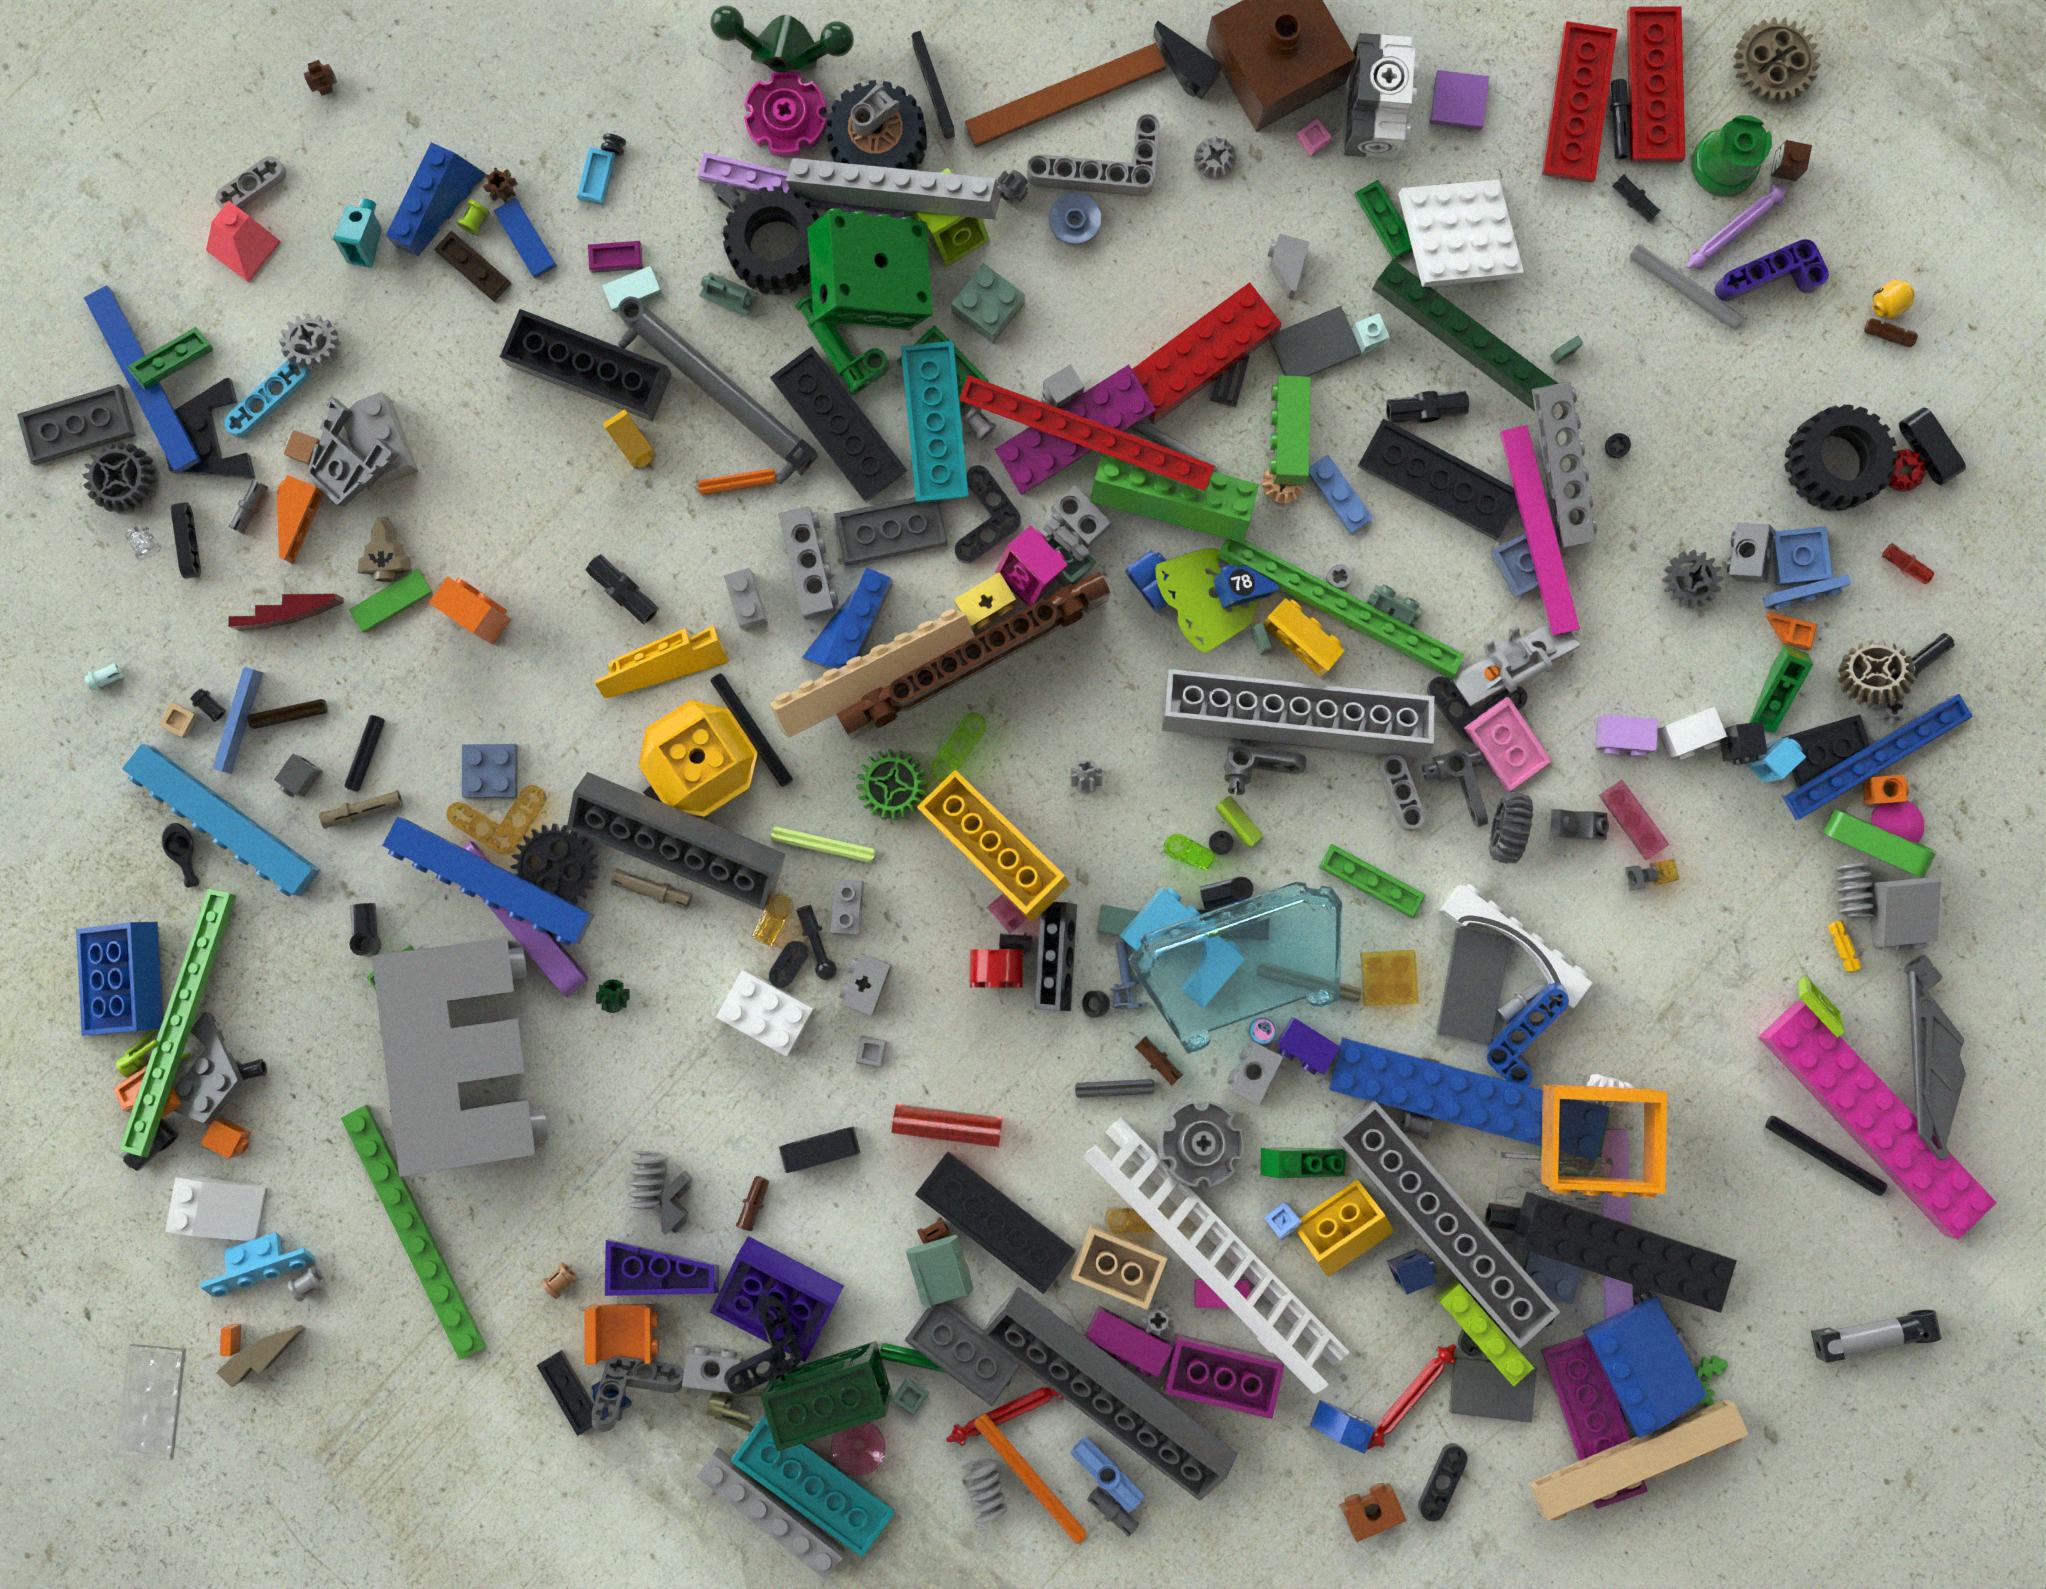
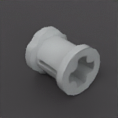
M975 407L962 419V422L968 424L977 434L978 441H981L995 430L996 425L990 423L981 412L982 409Z
M314 1266L309 1268L308 1273L288 1282L290 1293L299 1302L303 1301L309 1293L316 1289L321 1290L326 1285L321 1272Z

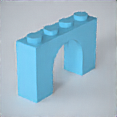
M1159 888L1119 937L1143 956L1165 930L1174 926H1187L1194 930L1202 944V956L1197 967L1179 989L1204 1008L1245 959L1239 954L1242 949L1233 941L1229 940L1226 943L1219 937L1222 932L1209 922L1208 925H1205L1199 919L1202 915L1191 905L1187 908L1179 902L1182 897L1174 890L1169 888L1166 891L1163 888Z

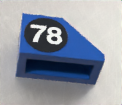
M1236 565L1226 566L1213 579L1223 609L1270 598L1279 590L1278 584L1248 566L1237 568Z
M1319 1400L1310 1422V1426L1340 1444L1364 1454L1375 1429L1369 1420L1322 1400Z

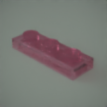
M1622 779L1598 795L1645 860H1649L1670 845Z

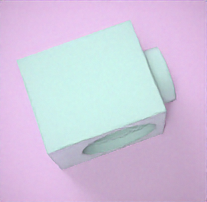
M1380 313L1355 323L1352 328V332L1362 352L1361 355L1385 346L1390 338Z

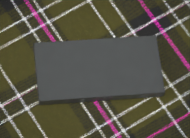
M119 384L17 414L30 463L33 465L136 436L123 387Z
M913 497L834 513L845 566L948 545L939 501L916 504V498Z
M1456 928L1436 1033L1491 1044L1510 938Z
M946 1302L933 1305L931 1309L927 1308L904 1340L991 1407L1021 1366L981 1335L984 1330Z

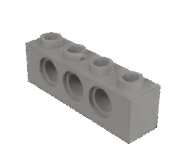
M806 506L778 513L802 616L804 619L834 613V605L838 604L835 588L830 589L828 579H832L829 563L824 564L822 554L826 553L823 538H818L816 529L820 528L817 512L812 513L810 507ZM802 531H807L810 533L809 540L804 543L798 542L797 535ZM806 557H815L816 564L812 568L803 567V561ZM811 583H822L821 591L816 594L810 593L809 586Z

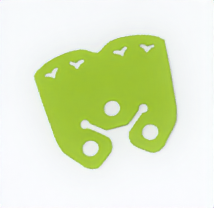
M1203 548L1156 565V580L1166 603L1178 610V625L1185 637L1195 648L1203 653L1209 652L1246 628L1252 622L1258 605V601L1250 602L1248 608H1243L1241 605L1231 607L1233 611L1229 613L1227 608H1222L1219 597L1212 598L1209 595V589L1212 587L1216 588L1213 581L1215 576L1207 574L1205 570L1210 568L1212 572L1218 575L1221 573V568L1218 566L1220 558L1217 557L1220 550L1216 548ZM1162 571L1169 575L1166 581H1164V574L1162 573ZM1168 590L1176 592L1175 599H1173L1172 594ZM1185 619L1193 623L1191 625V629H1189V624L1185 621ZM1196 637H1203L1204 645H1202L1201 641L1197 640Z

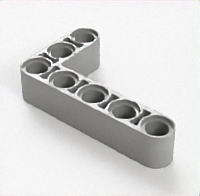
M1149 113L1143 114L1137 119L1132 163L1039 154L1032 156L1028 160L1027 179L1032 185L1037 187L1146 196L1152 191L1155 179L1159 120L1156 116ZM1148 126L1153 129V132L1144 133L1141 128ZM1145 151L1148 152L1151 155V157L1148 159H1143L1138 154L1140 152ZM1035 167H1042L1045 172L1035 174L1032 170ZM1062 169H1066L1070 171L1071 174L1067 177L1060 176L1058 172ZM1087 172H1094L1097 175V177L1094 179H1087L1084 176V174ZM1113 174H1118L1122 176L1123 179L1119 182H1115L1111 180L1110 176H1112ZM1138 177H1146L1149 182L1140 184L1136 179Z

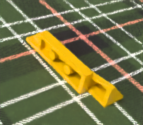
M714 625L692 637L689 636L686 628L613 659L608 665L609 673L602 678L596 679L595 684L604 698H610L728 663L729 660Z

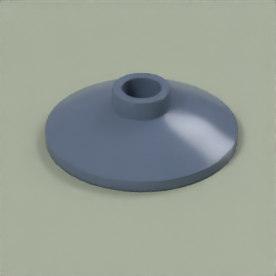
M1068 193L1058 198L1052 205L1049 214V224L1054 235L1061 241L1073 245L1083 244L1097 234L1101 225V212L1097 203L1091 197L1082 193ZM1076 218L1080 221V223L1078 225H1072L1070 223V220Z

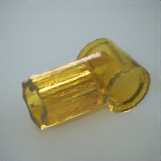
M779 893L768 900L767 907L751 937L770 947L773 946L794 907L793 900L789 895ZM778 898L783 899L787 904V909L784 913H779L774 909V901Z
M1115 1206L1106 1212L1105 1222L1115 1233L1156 1232L1133 1208ZM1123 1213L1125 1215L1123 1225L1119 1227L1113 1226V1215Z

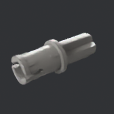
M1536 981L1520 994L1515 993V997L1501 1008H1498L1497 1013L1506 1024L1509 1023L1546 986L1541 981Z

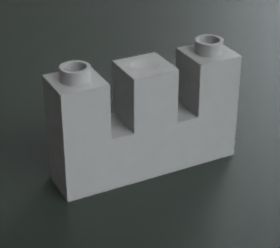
M506 937L372 956L399 1177L535 1155L534 1142L548 1140L544 1108L529 1110L527 1099L460 1108L457 1083L525 1073L518 1019L450 1028L447 1005L449 1001L514 992L513 981L527 979L523 947L509 949Z

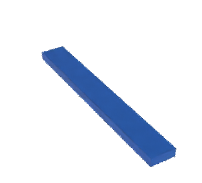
M106 285L85 296V302L173 470L176 473H180L200 462L201 459L161 383L158 382L144 390L128 371V365L146 355L111 288Z
M1960 694L1953 695L1782 798L1794 819L1800 820L1973 716Z

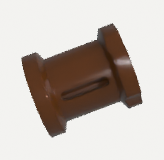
M942 1217L937 1218V1222L927 1228H919L917 1230L923 1244L951 1236Z

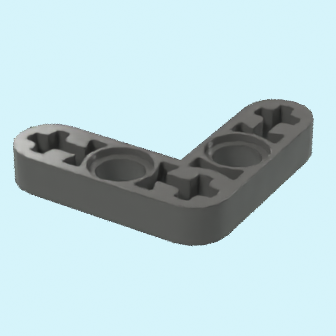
M624 1356L610 1358L605 1365L592 1409L593 1427L600 1432H607L615 1427L627 1386L665 1393L679 1391L682 1388L684 1374L682 1368L674 1364L655 1361L645 1364L643 1359ZM617 1367L622 1368V1370H620L619 1373H614ZM630 1369H633L632 1376H629ZM642 1370H648L652 1373V1376L648 1379H641L637 1374ZM657 1373H661L659 1380H657ZM670 1376H675L673 1382L668 1381ZM608 1389H615L619 1392L614 1398L604 1396V1392ZM604 1407H607L608 1417L602 1421L600 1418L604 1414Z

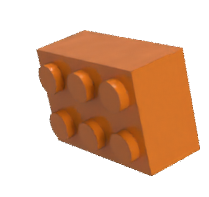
M447 576L429 601L432 606L492 645L511 620L505 615L507 610L460 577L455 581Z

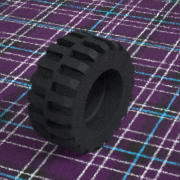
M774 186V191H768L767 187L759 188L760 193L755 195L750 191L745 194L746 200L744 202L738 200L733 205L735 212L728 213L726 217L728 225L723 226V236L725 239L723 244L729 262L740 280L744 279L746 285L752 289L758 287L761 293L768 294L769 290H774L775 295H783L784 289H789L791 293L797 291L798 284L802 283L806 286L811 282L809 278L811 274L807 228L817 221L819 215L815 207H811L809 200L804 196L799 198L794 190L789 189L785 193L782 187ZM779 221L788 223L797 229L799 233L798 245L787 257L769 261L757 257L752 252L750 245L752 237L763 225Z
M1844 404L1841 407L1835 405L1820 411L1797 428V432L1792 434L1789 439L1791 446L1786 448L1785 457L1789 458V461L1785 463V471L1791 473L1792 477L1788 480L1791 486L1795 484L1799 490L1796 493L1801 498L1804 496L1808 497L1807 503L1814 507L1821 504V509L1830 511L1835 508L1837 511H1843L1874 498L1880 494L1881 490L1887 487L1890 483L1889 477L1893 476L1896 470V466L1892 465V463L1898 460V452L1893 451V446L1897 444L1895 438H1890L1888 434L1890 428L1887 424L1882 425L1879 422L1881 418L1877 414L1868 415V409L1860 406L1853 410V405ZM1828 436L1845 439L1857 451L1860 465L1854 480L1848 481L1837 478L1825 467L1821 450L1823 442Z

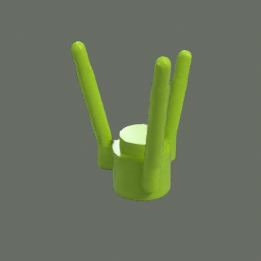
M158 1029L147 1032L134 1046L124 1052V1056L116 1060V1067L124 1077L129 1078L146 1064L144 1054L157 1045V1041L153 1040L139 1051L137 1050ZM184 1053L181 1060L189 1058L190 1053Z

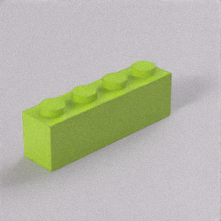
M1455 1279L1435 1296L1437 1301L1510 1384L1515 1386L1534 1369Z

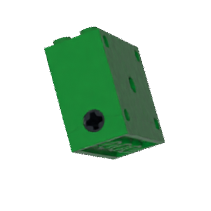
M832 208L807 228L814 322L910 330L933 315L926 221H918L915 217L892 218L890 214L868 215L866 211L849 213L844 212L841 208Z

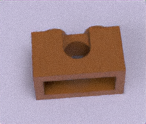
M1378 1483L1370 1487L1369 1494L1362 1497L1359 1494H1353L1345 1498L1344 1503L1339 1504L1356 1542L1407 1521L1394 1489L1389 1483L1386 1485ZM1368 1505H1378L1377 1511L1374 1514H1365V1509Z

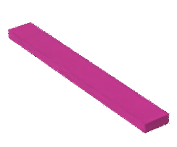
M1524 425L1503 430L1500 432V437L1551 635L1555 636L1579 630L1580 627L1528 426Z

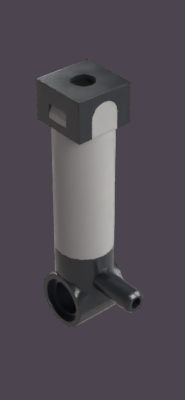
M1930 1309L1909 1312L1906 1316L1839 1329L1828 1327L1811 1331L1816 1358L1826 1363L1844 1360L1845 1356L1910 1343H1932L1942 1339L1936 1311Z

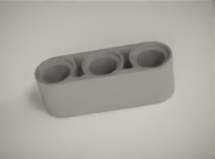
M1391 755L1380 762L1379 774L1398 825L1404 830H1414L1423 825L1425 813L1405 760L1401 756ZM1389 761L1397 763L1399 770L1396 775H1392L1387 771L1386 766ZM1398 786L1406 788L1408 795L1405 800L1397 797L1396 788ZM1407 811L1415 813L1417 820L1414 825H1409L1406 822L1405 814Z

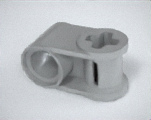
M882 84L876 85L851 110L852 129L859 136L873 133L883 122L889 120L900 107V103L897 100H893L884 91L885 87ZM860 117H868L869 121H867L866 123H860L857 121V119Z

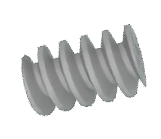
M1871 862L1844 863L1836 867V871L1844 873L1843 876L1836 878V881L1845 884V886L1837 889L1838 893L1845 895V897L1838 899L1837 902L1846 905L1845 908L1838 910L1839 914L1846 917L1874 916V914L1866 912V910L1873 908L1874 904L1865 901V899L1873 897V893L1865 891V888L1873 886V883L1864 880L1865 877L1872 875L1871 871L1864 870V867L1872 864Z
M633 1151L640 1155V1158L632 1160L631 1163L639 1166V1169L630 1171V1174L638 1178L629 1182V1185L636 1187V1191L628 1193V1196L635 1198V1202L627 1203V1207L653 1209L655 1206L662 1204V1200L655 1196L662 1194L663 1189L656 1185L663 1183L664 1178L657 1174L665 1172L666 1168L658 1163L665 1162L667 1157L657 1152Z
M976 1460L967 1463L962 1468L971 1469V1473L965 1475L964 1478L974 1482L967 1487V1490L976 1491V1494L969 1498L971 1502L979 1503V1505L972 1508V1512L981 1513V1516L975 1518L976 1523L993 1521L1007 1511V1505L1002 1503L1005 1496L1000 1492L1002 1484L997 1481L1000 1475L997 1471H994L997 1468V1462L994 1460Z

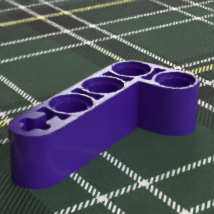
M1802 239L1729 271L1716 283L1714 291L1716 296L1722 301H1730L1791 274L1800 291L1803 293H1813L1827 281L1829 272L1816 244L1809 239ZM1797 250L1803 252L1805 259L1799 257ZM1773 261L1779 262L1782 269L1776 268ZM1750 271L1757 274L1758 280L1751 277ZM1808 274H1812L1816 278V282L1811 281ZM1737 281L1739 282V284L1736 287L1728 286L1736 283Z

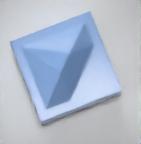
M1285 1201L1264 1218L1282 1241L1303 1224Z

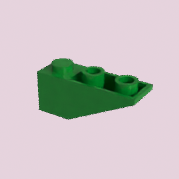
M1261 1148L1260 1175L1274 1178L1345 1176L1346 1152L1343 1149Z

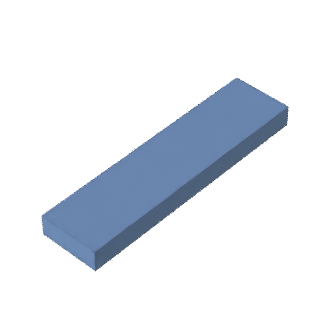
M248 667L243 668L213 769L232 774L247 726V717L251 713L263 672Z

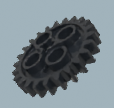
M556 823L552 824L551 831L547 825H542V833L532 829L533 838L523 836L526 842L525 846L516 845L521 852L520 855L513 854L512 857L518 860V864L511 865L510 868L518 870V873L515 875L544 890L545 881L548 878H553L555 888L550 893L566 901L570 900L571 903L577 905L578 899L576 896L579 895L582 898H586L587 895L584 889L594 888L589 883V880L598 879L596 875L592 874V870L599 868V865L592 864V860L596 859L598 855L589 853L594 845L584 844L588 837L581 836L577 838L578 833L573 831L569 834L567 825H563L561 831H559V826ZM562 841L566 846V850L562 855L557 856L554 847L558 842ZM572 854L576 855L574 859L557 867L558 872L549 871L538 880L534 879L535 875L552 868V862L560 863ZM535 855H540L542 858V865L538 869H534L531 865V860ZM575 864L579 869V874L576 878L571 879L567 871L571 865Z

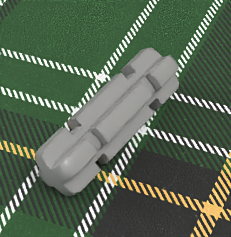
M1051 518L1044 525V531L1050 536L1053 534L1055 536L1053 539L1068 553L1071 551L1073 553L1072 556L1077 561L1081 562L1085 559L1089 549L1083 544L1080 546L1077 538L1066 528L1059 527L1061 524L1055 518Z

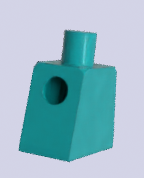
M362 198L359 207L351 205L345 207L333 240L347 263L372 268L381 234V226L374 214L376 203L370 199Z

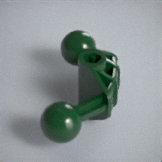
M729 5L720 6L713 12L710 19V26L716 37L724 41L738 40L752 51L751 60L756 63L765 64L773 71L784 73L791 69L811 70L815 68L817 59L826 54L835 57L844 56L852 49L854 44L852 30L847 24L840 21L828 23L821 32L820 40L814 42L805 25L790 15H781L772 20L758 37L744 27L743 16L735 7Z

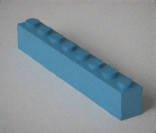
M141 743L122 768V770L129 774L128 779L139 787L143 785L151 790L149 793L151 797L162 803L166 801L172 806L170 810L181 818H185V816L193 821L191 824L193 828L203 834L208 832L214 837L212 841L223 849H231L235 852L234 858L245 865L250 863L256 868L255 873L267 881L273 880L278 884L276 888L286 896L290 897L291 894L301 896L319 873V868L155 747Z

